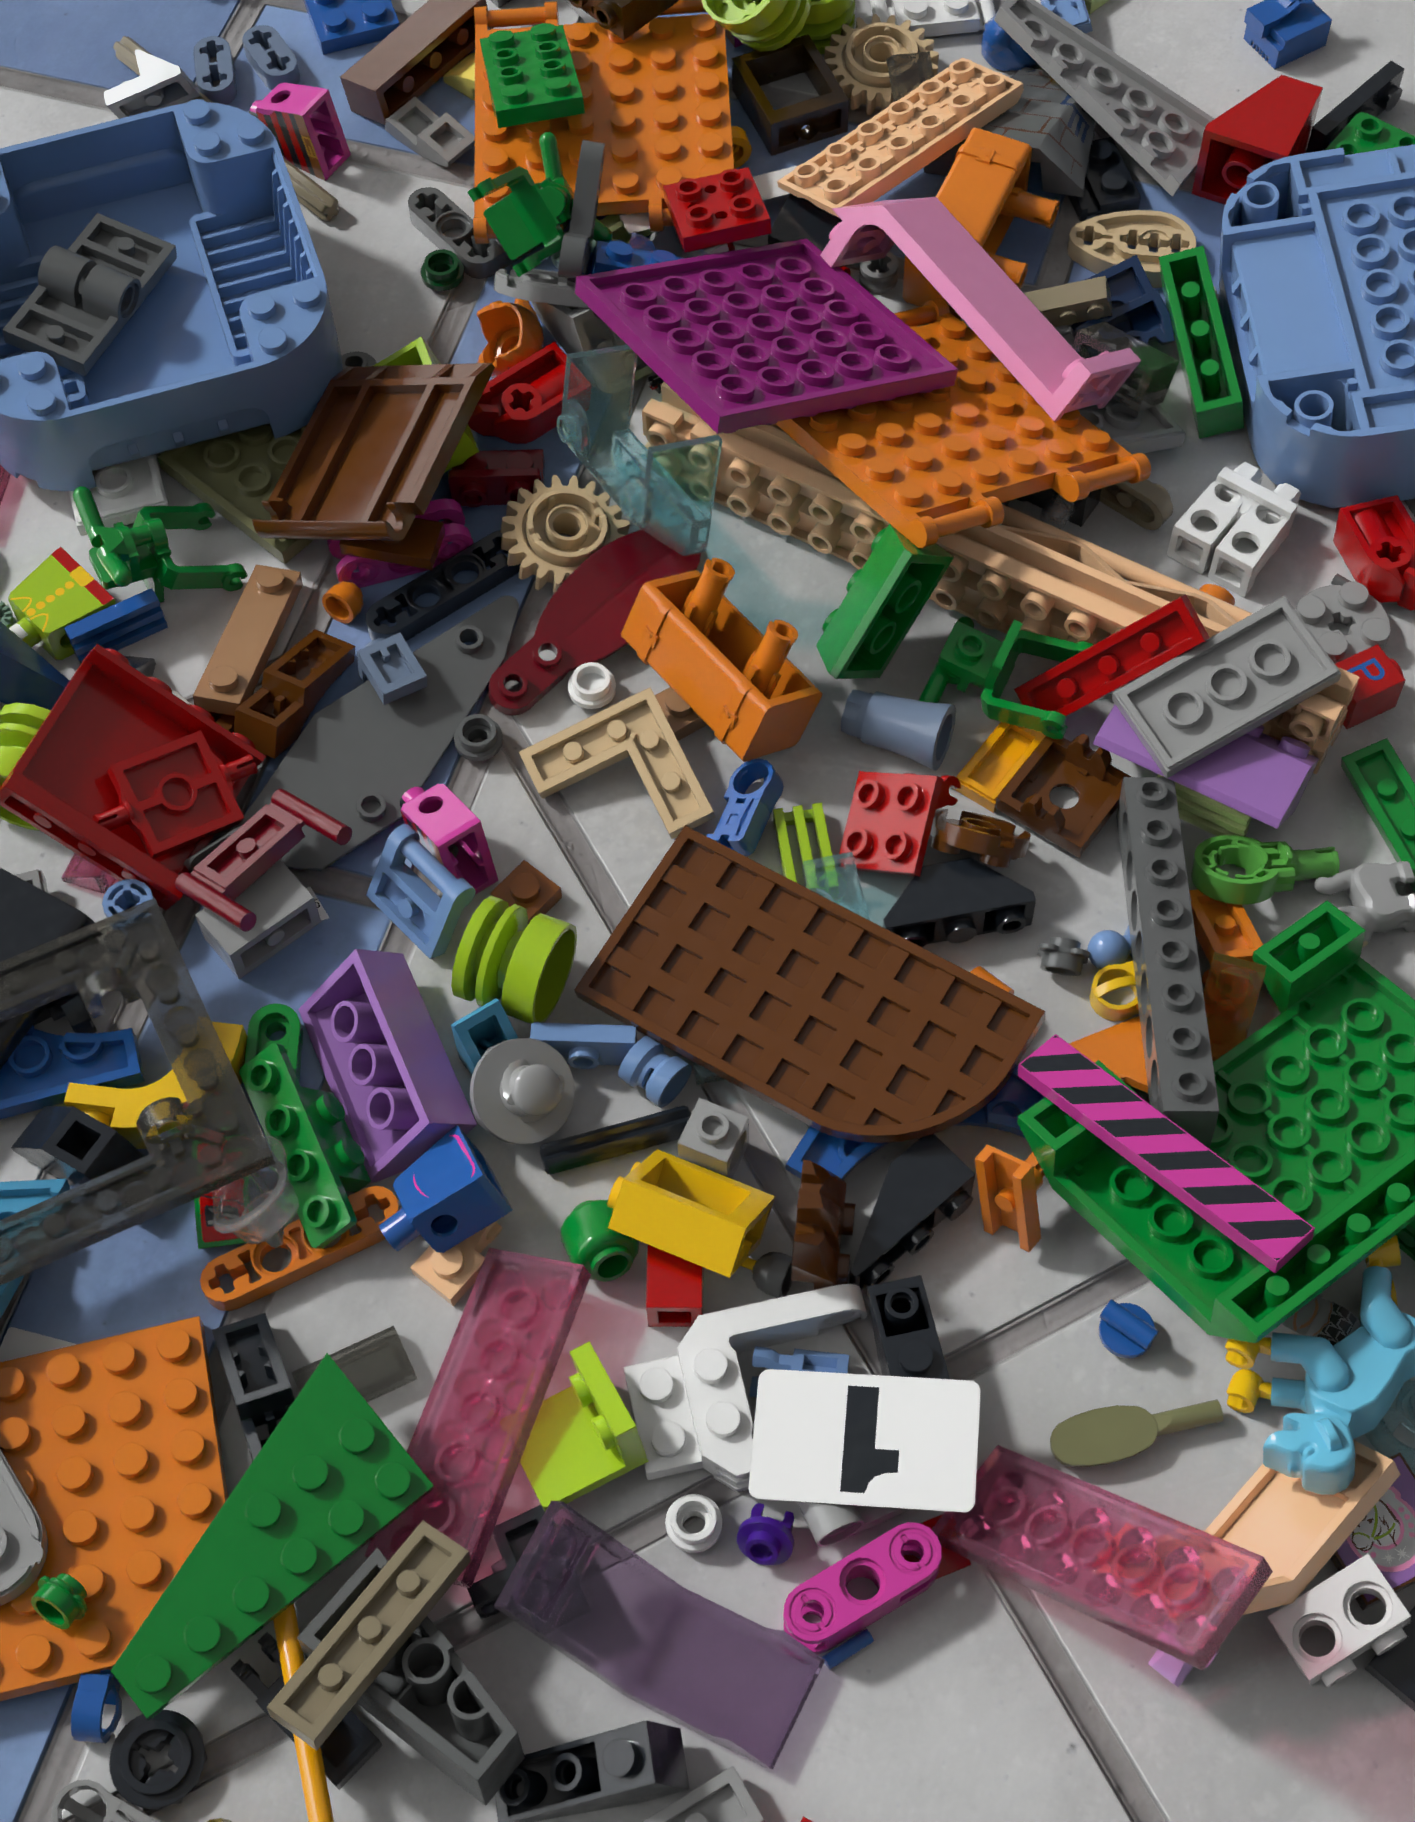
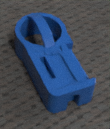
M753 759L743 763L735 770L724 795L727 805L714 833L707 834V837L744 856L754 853L773 808L782 795L784 788L781 777L767 760ZM764 778L763 786L752 793L745 794L751 784Z
M101 1670V1673L80 1674L71 1713V1734L75 1741L107 1743L110 1740L111 1734L116 1730L122 1716V1700L119 1695L121 1684L111 1670ZM104 1704L116 1705V1712L111 1724L107 1729H102Z

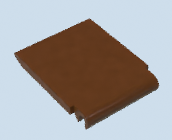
M492 363L356 366L343 369L327 385L269 500L262 501L264 508L271 515V520H252L257 535L266 539L400 541L404 539L415 516L424 515L495 369Z

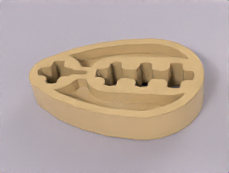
M1148 210L1120 211L1095 216L1075 224L1069 233L1067 251L1073 261L1096 274L1137 255L1152 287L1159 288L1162 287L1159 257L1174 253L1171 252L1172 249L1180 252L1195 248L1196 238L1190 226L1173 214ZM1084 241L1092 242V245H1086ZM1128 245L1135 246V249L1128 248ZM1149 247L1157 248V252H1149Z

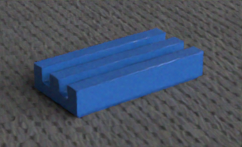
M151 588L70 624L64 629L81 664L96 644L105 649L109 648L118 651L168 628V625L160 607L159 599Z

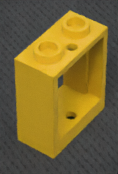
M657 1149L642 1163L635 1162L627 1176H619L615 1181L607 1202V1206L614 1209L608 1228L730 1278L760 1245L775 1196Z

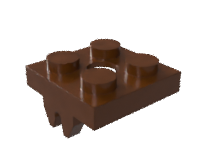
M1084 733L1075 737L1072 742L1064 737L1062 739H1053L1046 736L999 794L995 808L1080 858L1118 808L1123 777L1131 776L1111 765L1112 757L1109 751L1101 747L1097 751H1093L1089 746V736ZM1067 786L1076 791L1079 800L1075 806L1063 809L1051 802L1050 792L1056 787Z

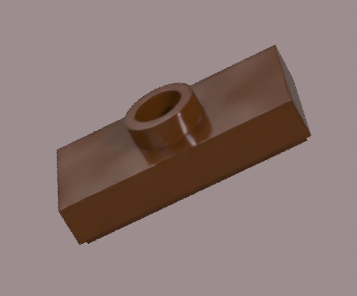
M414 518L408 533L400 541L340 540L339 545L341 553L345 555L432 570L445 535V528L443 522Z

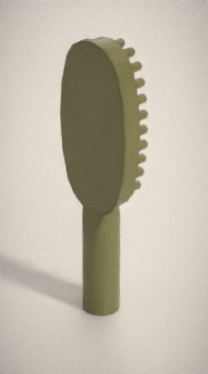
M1217 1399L1151 1414L1146 1409L1138 1406L1116 1405L1096 1408L1074 1415L1059 1423L1052 1431L1050 1448L1055 1459L1068 1467H1093L1111 1464L1133 1457L1148 1449L1158 1436L1222 1422L1223 1412Z

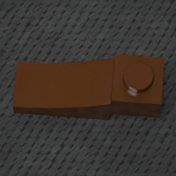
M314 629L263 671L262 688L235 709L234 733L244 735L254 743L256 750L275 759L298 739L304 723L316 704L333 682L354 662L356 646Z

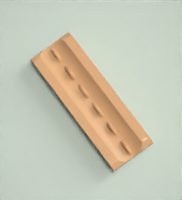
M962 57L952 62L949 67L931 79L922 82L919 87L898 101L891 103L886 109L868 121L861 123L855 130L837 142L828 145L825 150L807 162L798 165L792 172L777 181L778 188L798 198H804L837 217L838 215L831 208L874 202L966 139L972 128L981 129L1016 105L1024 90L1023 83Z

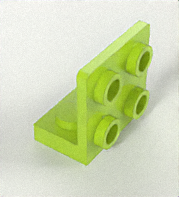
M590 1341L569 1351L577 1371L576 1374L568 1377L571 1383L570 1387L505 1419L501 1424L543 1510L547 1513L649 1462L637 1427Z

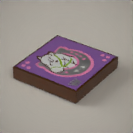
M1400 1452L1390 1457V1459L1394 1460L1401 1475L1331 1557L1337 1570L1341 1571L1361 1557L1369 1554L1395 1593L1415 1583V1475ZM1363 1594L1355 1598L1362 1610L1381 1601L1378 1597L1371 1594Z

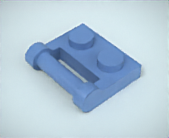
M402 824L389 835L366 896L429 959L445 954L463 909L473 900L476 891L464 878L457 879L419 842V834L410 825ZM406 858L443 893L442 898L404 863Z

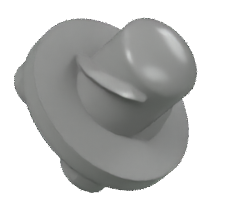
M532 1038L510 1039L488 1048L478 1061L470 1082V1100L475 1121L494 1137L512 1144H532L549 1138L566 1122L574 1103V1079L566 1060L552 1046Z

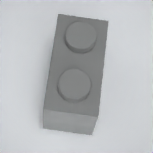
M278 860L234 900L256 915V924L250 931L244 932L205 907L195 914L205 940L238 979L244 977L321 923L314 897L281 860Z

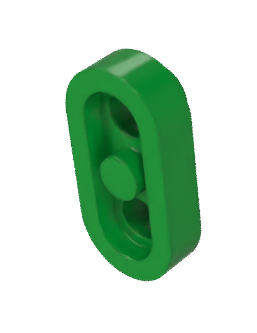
M266 1005L257 1010L249 1021L245 1064L270 1044H282L299 1081L303 1045V1028L299 1017L287 1005ZM283 1031L286 1033L280 1040H270L271 1035L275 1032Z

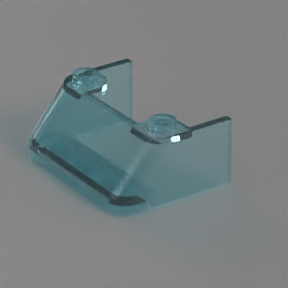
M627 344L567 354L562 413L557 419V431L561 441L567 443L573 453L620 507L623 515L629 518L634 525L682 556L704 552L709 540L722 446L721 437L713 435L648 447L647 449L629 429L637 354Z

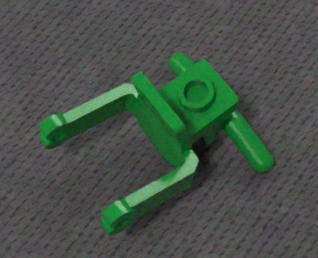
M551 132L543 133L539 139L546 177L544 181L535 184L529 172L519 166L494 179L490 177L468 191L472 201L476 202L505 186L512 190V193L485 209L483 213L510 259L514 260L540 243L544 244V249L532 254L512 267L518 277L534 269L542 261L561 250L565 233L560 225L567 220L571 221L574 193L563 176L557 138ZM596 219L593 239L595 241L612 240L611 230Z
M80 486L73 492V499L92 546H94L89 550V560L104 589L108 590L119 586L126 587L130 583L143 580L147 590L152 588L159 602L162 603L165 601L164 587L171 590L223 588L226 591H236L243 587L241 579L247 578L248 574L242 564L177 566L170 557L171 550L165 529H194L201 531L210 528L212 524L209 518L216 516L211 504L203 502L194 506H144L138 512L132 528L129 529L123 522L115 523L113 527H104L90 489Z
M964 616L959 618L954 624L939 655L938 662L935 664L918 701L939 703L948 683L958 685L956 689L964 693L970 683L983 689L981 694L982 711L989 719L1039 731L1053 739H1062L1068 728L1065 725L1066 716L1056 711H1046L1003 700L1000 697L1015 667L1019 654L1026 653L1063 662L1093 644L1085 641L1075 643L1020 630L1023 623L1015 619L1002 642L974 629L973 620Z

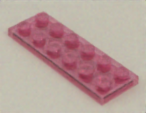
M494 1248L488 1249L406 1451L434 1485L433 1490L370 1541L364 1555L366 1558L378 1547L387 1561H389L422 1521H425L469 1551L471 1562L453 1585L472 1588L591 1277V1274L584 1265Z
M1000 1445L995 1447L977 1470L974 1507L968 1512L945 1511L931 1529L937 1535L942 1547L1202 1671L1273 1573L1266 1559L1259 1554Z

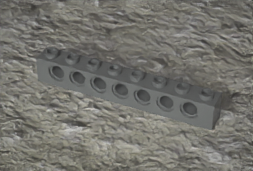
M1123 777L1116 818L1149 1102L1151 1106L1207 1148H1210L1219 1115V1104L1175 782L1168 778L1166 779V777Z

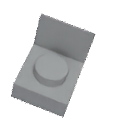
M138 49L135 50L140 76L125 81L119 86L104 92L106 106L119 119L182 104L200 96L199 88L179 66Z

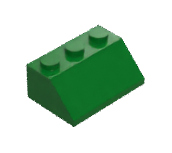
M891 524L882 529L872 542L871 550L873 552L863 568L856 571L850 578L846 587L848 593L841 605L829 614L822 626L824 633L816 647L828 673L835 679L880 678L954 559L953 555L936 543L928 547L918 548Z

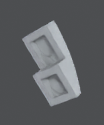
M413 97L386 119L385 130L412 151L442 166L448 167L475 145V136L446 112L441 117H438L416 97Z

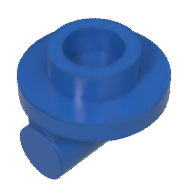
M1111 1299L1099 1317L1101 1318L1099 1337L1102 1344L1110 1353L1121 1358H1136L1143 1355L1151 1347L1159 1332L1155 1329L1154 1322L1148 1312L1135 1304H1118Z

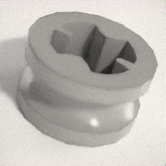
M889 251L885 258L860 262L859 283L867 291L885 293L896 286L899 265L898 259L893 253Z

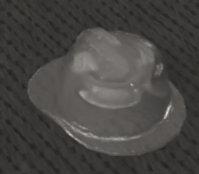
M272 1136L258 1137L244 1143L226 1159L214 1179L212 1192L213 1223L216 1231L223 1234L233 1233L239 1239L249 1244H259L265 1241L274 1248L283 1244L284 1228L296 1215L299 1208V1200L288 1177L286 1152L281 1141Z

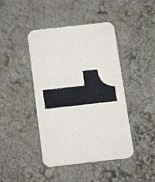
M776 1369L764 1370L758 1378L749 1492L754 1498L764 1500L968 1512L975 1504L980 1387L976 1382L970 1380Z

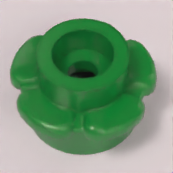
M64 1573L59 1574L57 1577L43 1576L39 1579V1590L31 1598V1604L45 1621L57 1628L68 1629L75 1619H83L88 1607L84 1600L87 1592L81 1583Z

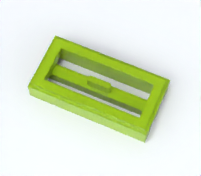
M822 802L812 804V809L803 810L802 805L792 806V812L785 813L783 808L773 809V822L784 877L797 883L786 826L795 825L807 888L825 898L838 896L839 885ZM806 823H814L825 886H818Z

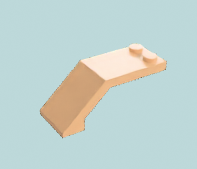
M1355 1440L1354 1479L1346 1490L1334 1495H1320L1306 1491L1302 1487V1479L1290 1478L1262 1464L1206 1530L1145 1543L1139 1532L1129 1526L1091 1570L1096 1577L1181 1630L1291 1604L1401 1474L1394 1460Z

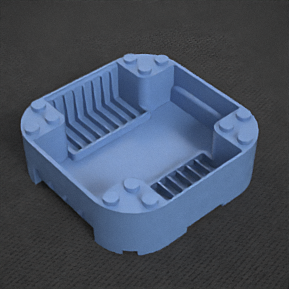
M195 99L187 103L172 105L0 148V465L8 473L16 478L22 475L36 480L39 488L47 490L74 491L80 486L90 489L97 487L92 472L94 470L269 423L275 439L295 432L308 424L330 380L342 371V356L327 285L278 142L271 130L263 122L239 108ZM99 213L176 245L177 259L87 375L83 376L57 365L53 357L47 353L38 351L26 352L5 343L3 328L39 285V267L46 252L55 245L68 249L93 217Z
M1415 144L1345 155L1343 148L1288 156L1265 164L1247 176L1246 185L1237 194L1231 193L1226 202L1222 216L1218 281L1219 309L1243 401V414L1254 457L1264 474L1274 484L1278 486L1279 484L1287 483L1300 490L1301 500L1328 508L1346 507L1398 495L1401 501L1415 499Z

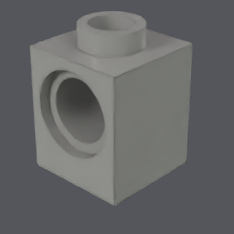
M699 1098L677 1142L678 1157L732 1179L749 1144V1117Z

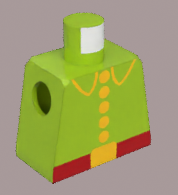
M59 547L10 592L8 600L18 622L9 629L31 648L39 643L55 660H63L75 654L64 628L117 603L115 598L62 547Z

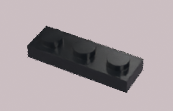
M1391 60L1312 126L1306 153L1326 150L1356 114L1365 112L1377 117L1384 110L1388 112L1393 109L1402 94L1400 84L1405 68Z

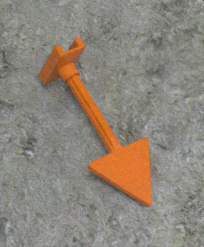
M1140 1016L1069 1043L1094 1063L1098 1060L1101 1061L1125 1084L1148 1093ZM987 1144L975 1157L984 1231L994 1235L1004 1225L1018 1232L1020 1248L1030 1252L1041 1239L1036 1191L1042 1186L1045 1174L1033 1152L1023 1161Z

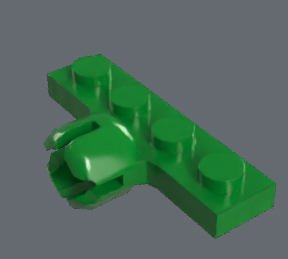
M1385 738L1341 757V767L1396 862L1408 861L1415 877V784L1388 738ZM1414 881L1413 883H1409V884H1410L1411 888L1413 889V891H1414V893H1415V881Z

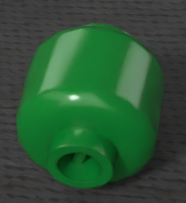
M589 1200L577 1205L566 1217L561 1227V1242L573 1267L580 1276L601 1282L616 1280L630 1270L639 1252V1241L608 1228L614 1210L607 1206L608 1200Z

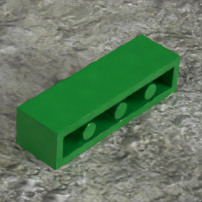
M1204 246L1160 256L1159 265L1162 288L1171 317L1174 338L1199 439L1244 428L1243 401Z

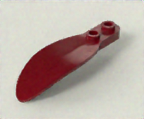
M656 526L624 535L593 553L570 574L554 593L539 619L534 636L492 674L489 681V699L494 708L505 715H521L531 709L563 680L569 671L575 670L584 663H597L625 647L628 643L621 637V632L642 585L651 580L697 570L701 558V546L698 541L683 529ZM543 650H551L555 653L556 657L551 661H545L540 658L539 653ZM509 681H517L521 684L522 688L517 692H510L504 685Z

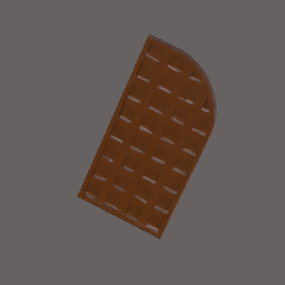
M686 825L574 989L577 998L626 1025L636 1027V1030L820 1132L841 1139L871 1143L901 1142L922 1138L954 1126L978 1112L995 1098L1006 1085L1045 1021L1044 1010Z

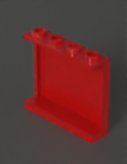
M96 644L82 661L0 787V806L118 881L136 879L144 882L151 889L156 905L166 911L183 896V893L176 889L175 882L180 874L184 872L190 873L184 865L185 860L208 846L214 835L153 859L148 856L138 834L128 824L111 831L93 820V815L119 806V795L107 773L109 765L200 730L211 751L223 764L250 754L254 759L252 763L255 762L259 766L266 756L256 750L254 743L244 735L231 733L214 722L213 716L205 709L196 705H189L172 694L171 688L160 679L147 677L130 666L128 659L118 651L109 648L105 649ZM249 776L232 782L235 799Z

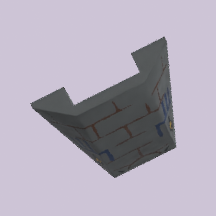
M1024 67L1010 77L1023 83L1024 90L1018 103L981 129L1029 144L1032 147L1031 162L1041 164L1043 191L1084 198L1085 176L1088 174L1090 148L1093 145L1095 135V120L1045 70ZM966 139L923 167L924 173L947 176L955 161V155L959 147L964 144Z

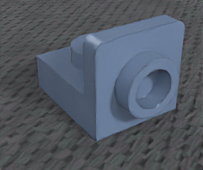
M401 633L388 638L375 639L369 642L363 649L357 651L359 676L363 682L370 681L384 705L427 687V675Z

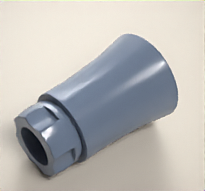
M852 690L847 698L842 714L841 732L861 739L862 743L910 758L936 771L941 766L952 739L956 707L954 704L923 702L878 691L873 694L871 692Z

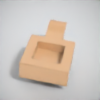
M495 1221L444 1253H437L429 1246L410 1268L416 1277L454 1307L489 1267L487 1259L480 1253L499 1235L503 1228Z

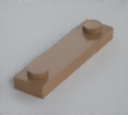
M256 564L193 694L194 705L209 712L235 716V709L252 696L303 586L301 572Z

